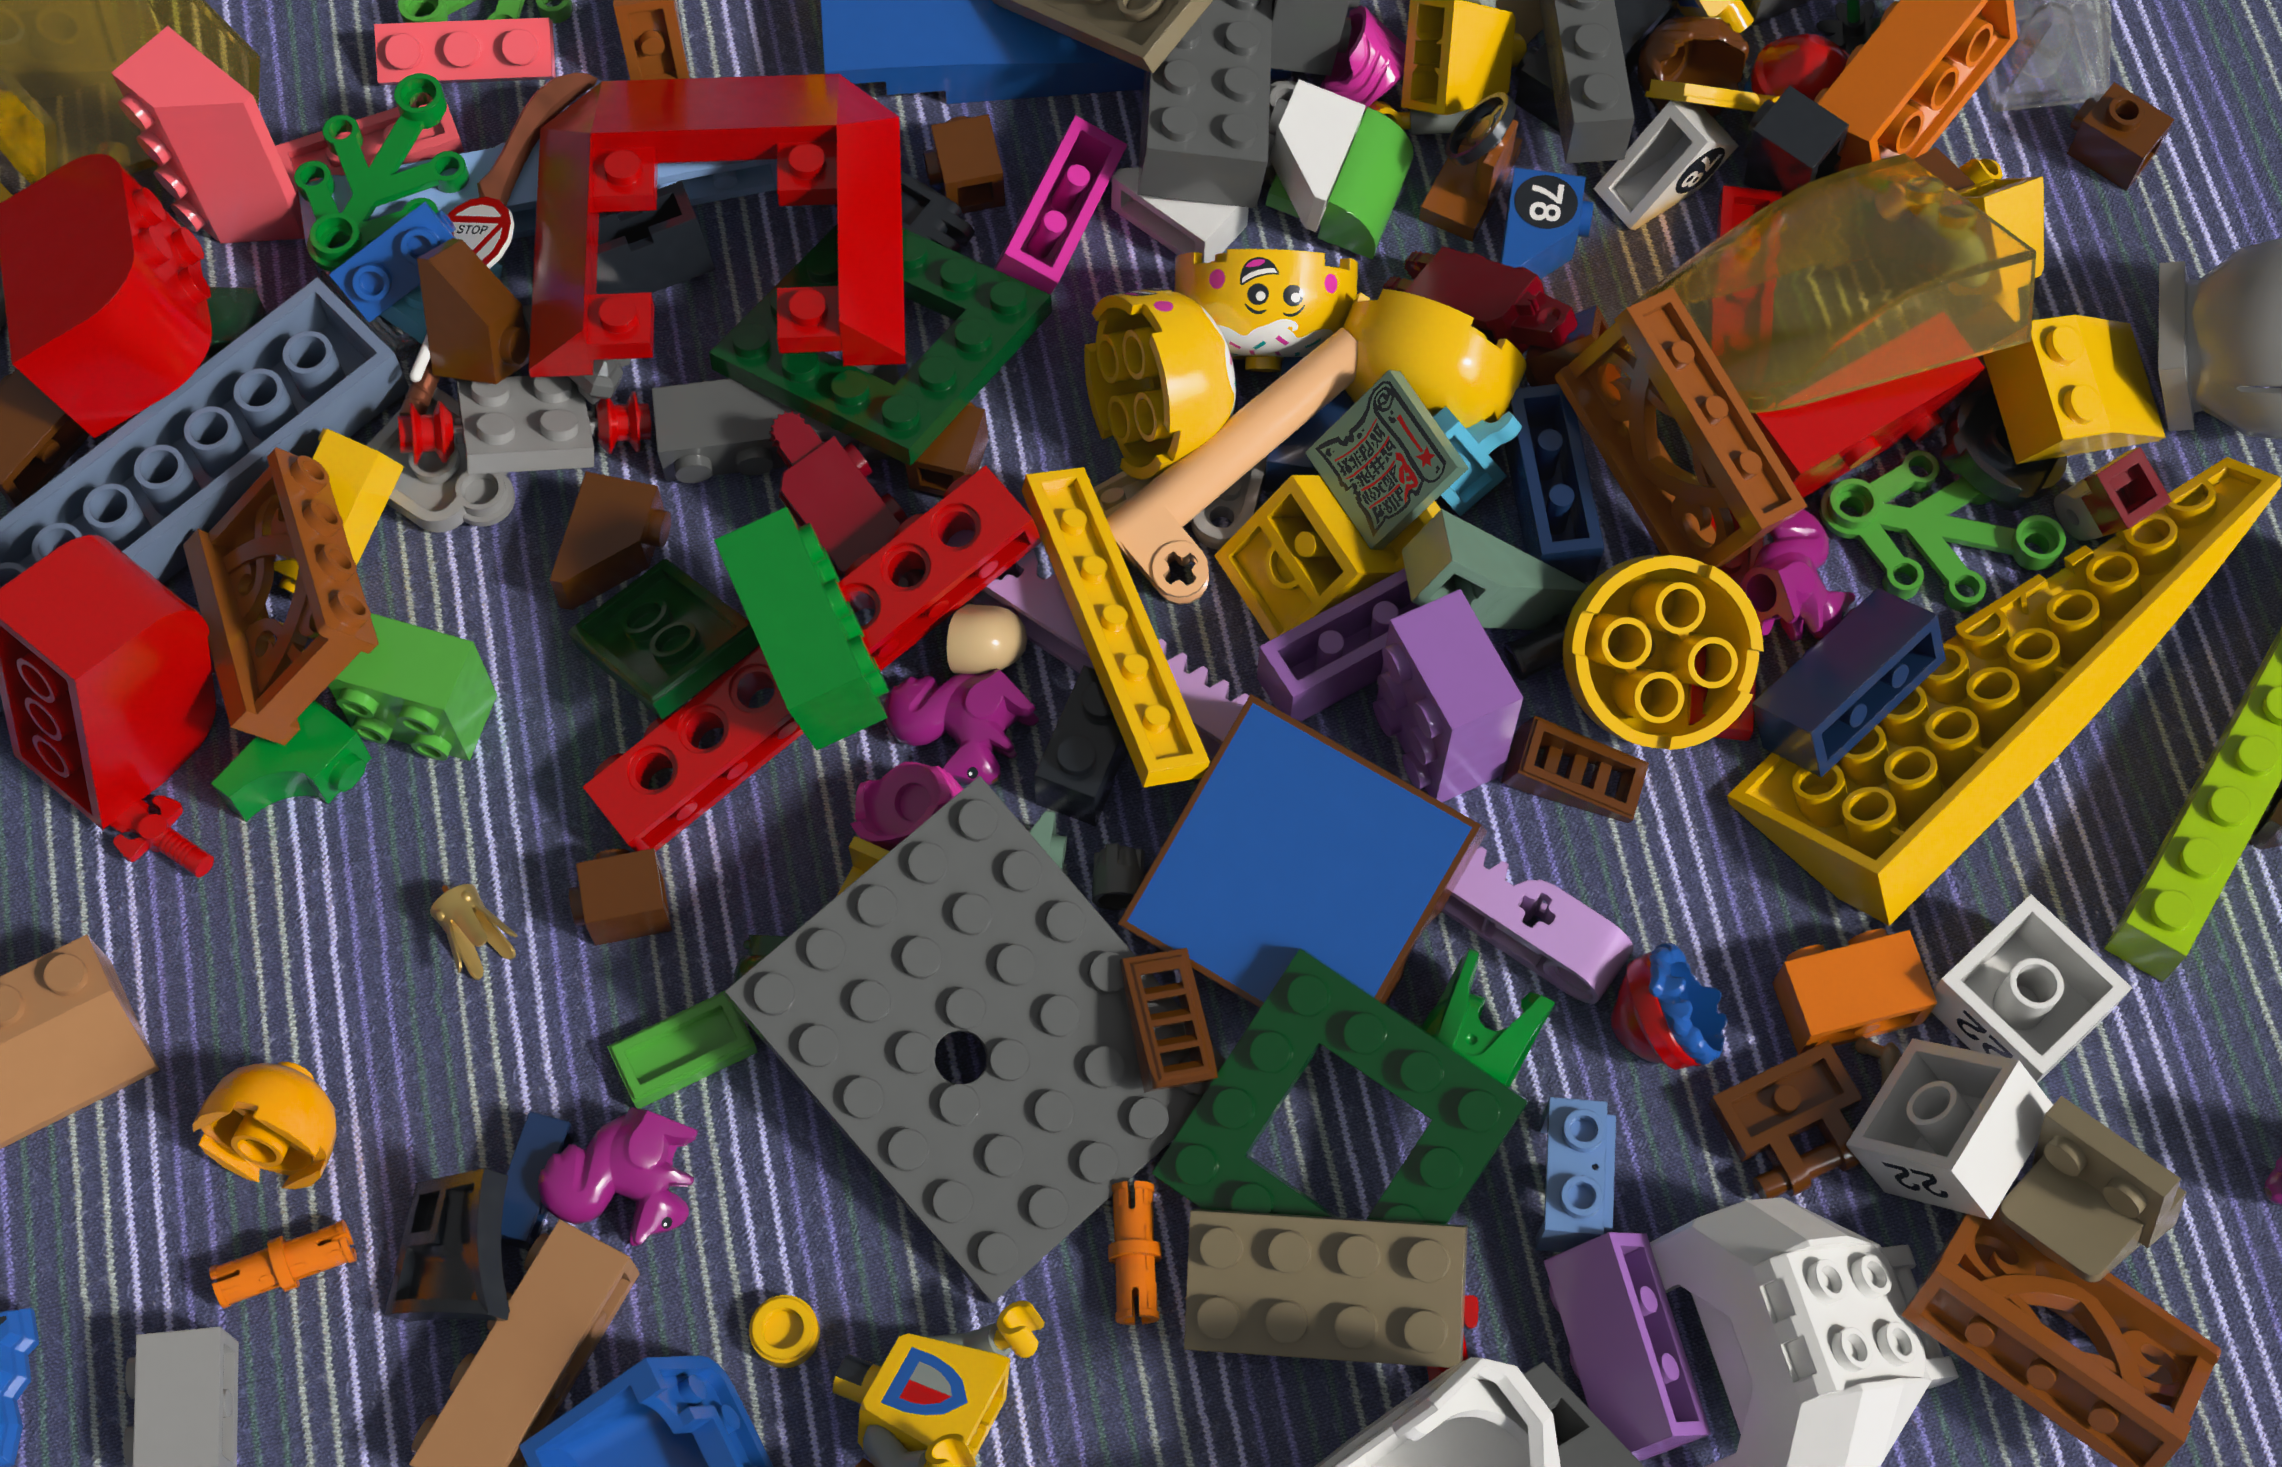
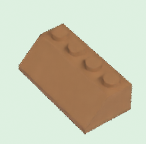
M87 934L0 976V1149L160 1070L111 960Z

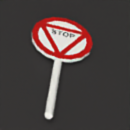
M487 196L470 199L447 214L456 228L452 232L454 237L462 239L489 269L502 258L511 243L515 226L512 212L500 200ZM427 334L409 375L412 382H419L422 379L430 360Z

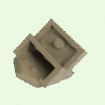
M2061 1096L2044 1115L2031 1170L2004 1198L2001 1203L1999 1216L2006 1225L2044 1256L2086 1282H2098L2141 1244L2149 1248L2168 1230L2174 1227L2187 1192L2179 1187L2180 1177Z

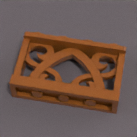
M1671 287L1627 307L1614 319L1615 323L1568 366L1563 367L1556 373L1555 379L1661 554L1692 558L1720 569L1781 523L1805 509L1807 504L1675 289ZM1627 344L1630 345L1637 359L1623 349ZM1615 366L1622 369L1629 378L1621 377ZM1656 408L1676 420L1693 448L1692 457L1696 475L1676 466L1659 440L1656 426ZM1729 509L1731 510L1732 514L1734 515L1735 519L1741 527L1737 531L1734 530V524ZM1712 515L1716 525V532L1711 525Z
M276 447L267 456L269 467L209 532L197 529L183 544L201 616L209 627L208 643L230 727L285 746L300 730L297 720L300 714L361 651L369 654L379 642L327 471L319 462L311 457L304 455L296 456ZM294 560L297 561L299 567L291 605L286 620L283 623L269 618L265 603L273 583L274 562ZM308 638L314 639L309 644V646L306 649H304Z
M2001 1203L1991 1220L1964 1213L1951 1231L1942 1250L1901 1316L2116 1466L2164 1467L2184 1444L2191 1429V1426L2188 1424L2211 1371L2219 1360L2221 1349L2110 1272L2098 1282H2086L2047 1258L2001 1220L1999 1216ZM2029 1305L2047 1307L2084 1332L2091 1339L2099 1355L2081 1351L2040 1322Z

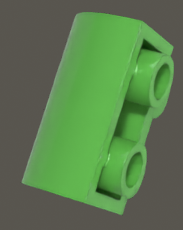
M1367 107L1328 200L1326 210L1319 224L1321 227L1318 239L1373 259L1410 169L1414 151L1409 137L1402 128L1389 117L1370 107ZM1276 173L1265 205L1299 218Z

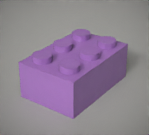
M1459 589L1391 619L1386 647L1382 649L1383 665L1381 675L1377 677L1379 688L1377 700L1373 702V709L1383 732L1388 737L1395 734L1406 754L1402 756L1403 764L1414 787L1419 790L1425 787L1431 797L1440 802H1445L1502 776L1522 706L1523 696L1462 590Z

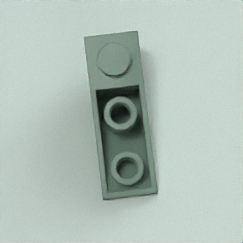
M1443 509L1402 549L1411 601L1413 603L1423 606L1461 589L1483 628L1540 630L1552 623L1553 616L1557 614L1564 616L1575 605L1580 595L1587 588V585Z

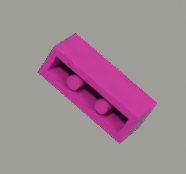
M1075 115L1056 146L994 269L1051 295L1059 283L1128 144Z

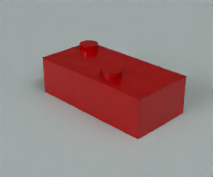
M1939 309L1759 410L1753 415V418L1802 498L1907 437L1916 444L1930 436L1945 423L1940 414L1985 367L1943 311Z

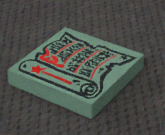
M1388 370L1305 452L1371 550H1383L1469 469L1401 371Z

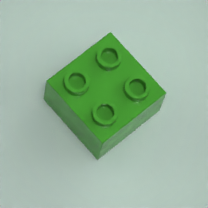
M371 613L372 623L379 644L369 654L361 651L328 685L351 728L360 737L371 742L385 744L390 738L411 744V747L416 752L431 759L444 761L450 755L470 761L497 697L496 690L474 642Z

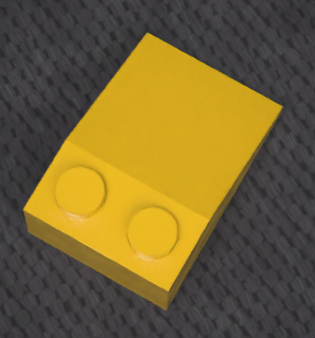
M2082 315L2024 322L1981 347L2016 464L2157 442L2166 438L2130 323Z

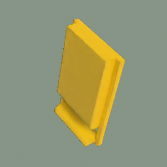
M1651 79L1650 90L1646 91L1645 97L1752 112H1757L1766 100L1770 99L1775 103L1780 98L1779 96Z

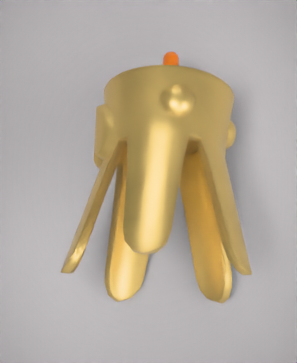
M463 884L449 889L446 885L442 886L444 893L433 903L430 914L447 934L458 973L461 972L463 960L468 972L475 980L479 981L482 978L484 970L475 946H483L486 942L503 958H515V949L498 927L510 936L516 938L518 935L485 908L474 885Z

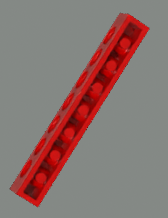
M985 465L974 475L967 474L954 481L946 490L943 499L924 515L915 514L905 520L896 530L894 538L875 554L868 553L855 560L845 572V578L838 582V585L854 613L862 609L875 610V614L870 622L861 626L865 636L862 639L870 656L874 657L880 671H882L1039 545L1042 540L1030 514ZM971 530L975 532L973 538L963 546L951 547L947 545L949 539L959 531ZM914 569L925 571L923 578L917 584L910 587L898 586L900 578L906 572ZM759 645L727 672L695 694L694 698L677 712L669 714L663 720L659 717L653 721L646 729L644 738L624 754L618 753L604 760L596 768L593 779L586 783L583 788L635 852L652 848L656 852L804 732L789 713ZM764 688L775 689L772 699L766 705L759 708H749V702L757 691ZM714 728H724L723 736L715 746L708 749H699V742L707 731ZM664 768H673L672 777L665 786L656 790H649L650 779L657 771Z

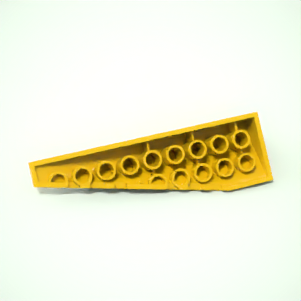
M2229 457L2222 459L2169 492L2168 495L2172 502L2127 530L2117 532L2116 536L2094 550L2084 545L2065 557V568L2045 579L2038 574L1955 626L1956 636L1943 643L1946 660L1825 775L1819 777L1771 753L1727 795L1729 804L1838 899L1890 926L2033 783L2133 674L2241 541L2280 489L2281 477Z

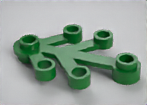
M417 73L405 77L398 83L394 91V98L400 117L369 168L361 150L363 136L357 121L348 115H336L326 121L323 126V136L329 150L339 157L353 193L342 213L338 211L332 197L335 191V182L328 166L320 161H308L297 168L294 175L295 183L302 198L310 202L316 218L310 230L307 248L311 259L321 269L332 272L424 201L427 202L435 213L438 212V208L432 200L415 198L409 201L401 211L369 220L377 206L435 186L442 192L455 193L462 190L468 184L469 172L465 160L459 153L453 151L441 152L428 163L397 173L422 129H428L437 125L446 112L447 102L441 84L435 77L424 73ZM340 133H351L348 137L344 139H335V137ZM447 169H458L456 173L452 175H441L442 172ZM314 178H323L317 185H307ZM340 243H346L341 247L333 248L334 246Z

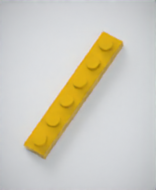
M1085 468L1026 474L1022 494L1143 788L1202 778L1208 769L1209 758Z

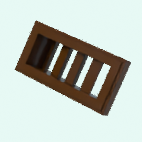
M1533 716L1519 726L1515 733L1501 782L1535 796L1629 823L1633 821L1649 763L1550 721ZM1539 748L1544 749L1540 767H1537L1534 764ZM1562 755L1570 757L1564 777L1556 774ZM1587 763L1595 765L1589 788L1581 785ZM1611 770L1621 772L1614 798L1605 795Z
M1187 948L1121 959V970L1144 1093L1208 1082L1218 1078L1213 1048ZM1174 970L1176 983L1149 988L1143 987L1141 975ZM1179 996L1181 1009L1150 1014L1148 1001ZM1184 1023L1186 1035L1156 1040L1155 1027ZM1189 1049L1191 1062L1163 1066L1161 1053Z

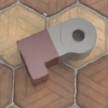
M2141 447L2123 453L2058 494L2054 500V508L2059 522L2064 529L2076 539L2086 541L2127 530L2172 501Z

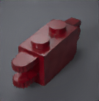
M1444 246L1436 255L1426 252L1424 254L1416 250L1412 252L1405 260L1404 269L1408 271L1407 274L1411 275L1414 280L1393 276L1389 278L1382 290L1388 289L1415 294L1457 309L1473 317L1471 326L1482 332L1487 337V340L1494 345H1497L1499 339H1507L1522 355L1530 345L1558 349L1565 342L1566 337L1578 325L1571 306L1544 293V286L1538 274L1524 267L1514 268L1488 260L1477 253L1468 254Z

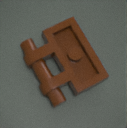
M1829 1040L1712 1096L1708 1103L1741 1162L1763 1151L1766 1152L1772 1162V1169L1754 1177L1752 1180L1754 1188L1761 1199L1775 1198L1785 1192L1790 1197L1811 1188L1812 1179L1838 1167L1840 1170L1846 1171L1860 1164L1859 1160L1846 1146L1855 1129L1851 1130L1842 1113L1858 1106L1863 1098ZM1818 1126L1825 1143L1799 1155L1790 1138Z

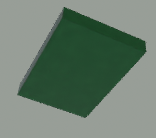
M668 559L661 560L567 632L575 646L662 720L759 646L752 626L746 618Z

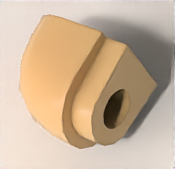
M966 604L954 613L949 624L946 649L951 671L960 674H983L996 668L1003 670L1020 659L1026 649L1027 635L1025 626L1020 618L1009 609L999 606Z

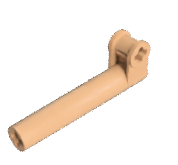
M1344 328L1337 330L1238 410L1206 443L1172 464L1106 518L1122 555L1134 567L1137 566L1158 593L1168 602L1183 605L1200 599L1207 590L1210 580L1206 556L1182 527L1354 382L1357 369L1358 342ZM1175 560L1181 566L1188 565L1190 562L1194 563L1195 565L1191 569L1194 582L1188 586L1181 580L1169 584L1167 581L1171 575L1168 565Z

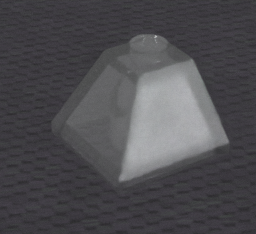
M2014 0L2018 39L1984 80L1993 112L2085 103L2089 97L2099 101L2110 88L2112 11L2109 1Z

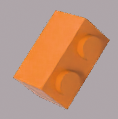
M1885 929L1866 931L1850 939L1848 946L1825 951L1823 945H1811L1801 948L1786 957L1787 961L1783 963L1772 983L1798 1055L1828 1040L1832 1047L1857 1041L1859 1038H1870L1923 1024L1937 1004L1910 930L1887 935Z

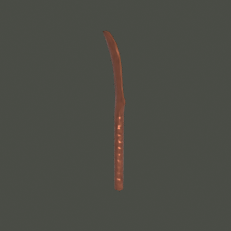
M577 72L553 78L534 93L521 111L491 170L477 183L479 198L487 196L498 199L505 206L507 205L522 168L540 138V128L555 118L582 93L594 87L598 78L587 73ZM431 358L422 379L419 382H412L406 399L399 412L400 416L409 415V403L414 404L420 415L427 413V407L430 405L440 376L433 375Z

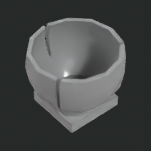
M2282 238L2239 248L2199 280L2188 277L2185 261L2159 263L2158 371L2169 431L2194 430V413L2205 411L2246 436L2282 439V388H2262L2282 387Z

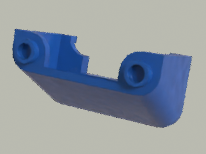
M701 1355L645 1357L519 1445L528 1467H774L729 1376L718 1363L709 1357Z

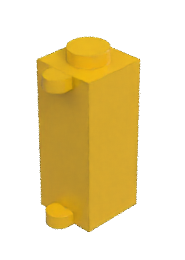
M323 428L318 437L320 443L313 459L319 462L329 475V482L339 514L343 520L346 538L353 560L357 566L404 466L375 449L330 429ZM281 560L274 562V571L283 574L278 586L294 593L299 567L297 561Z

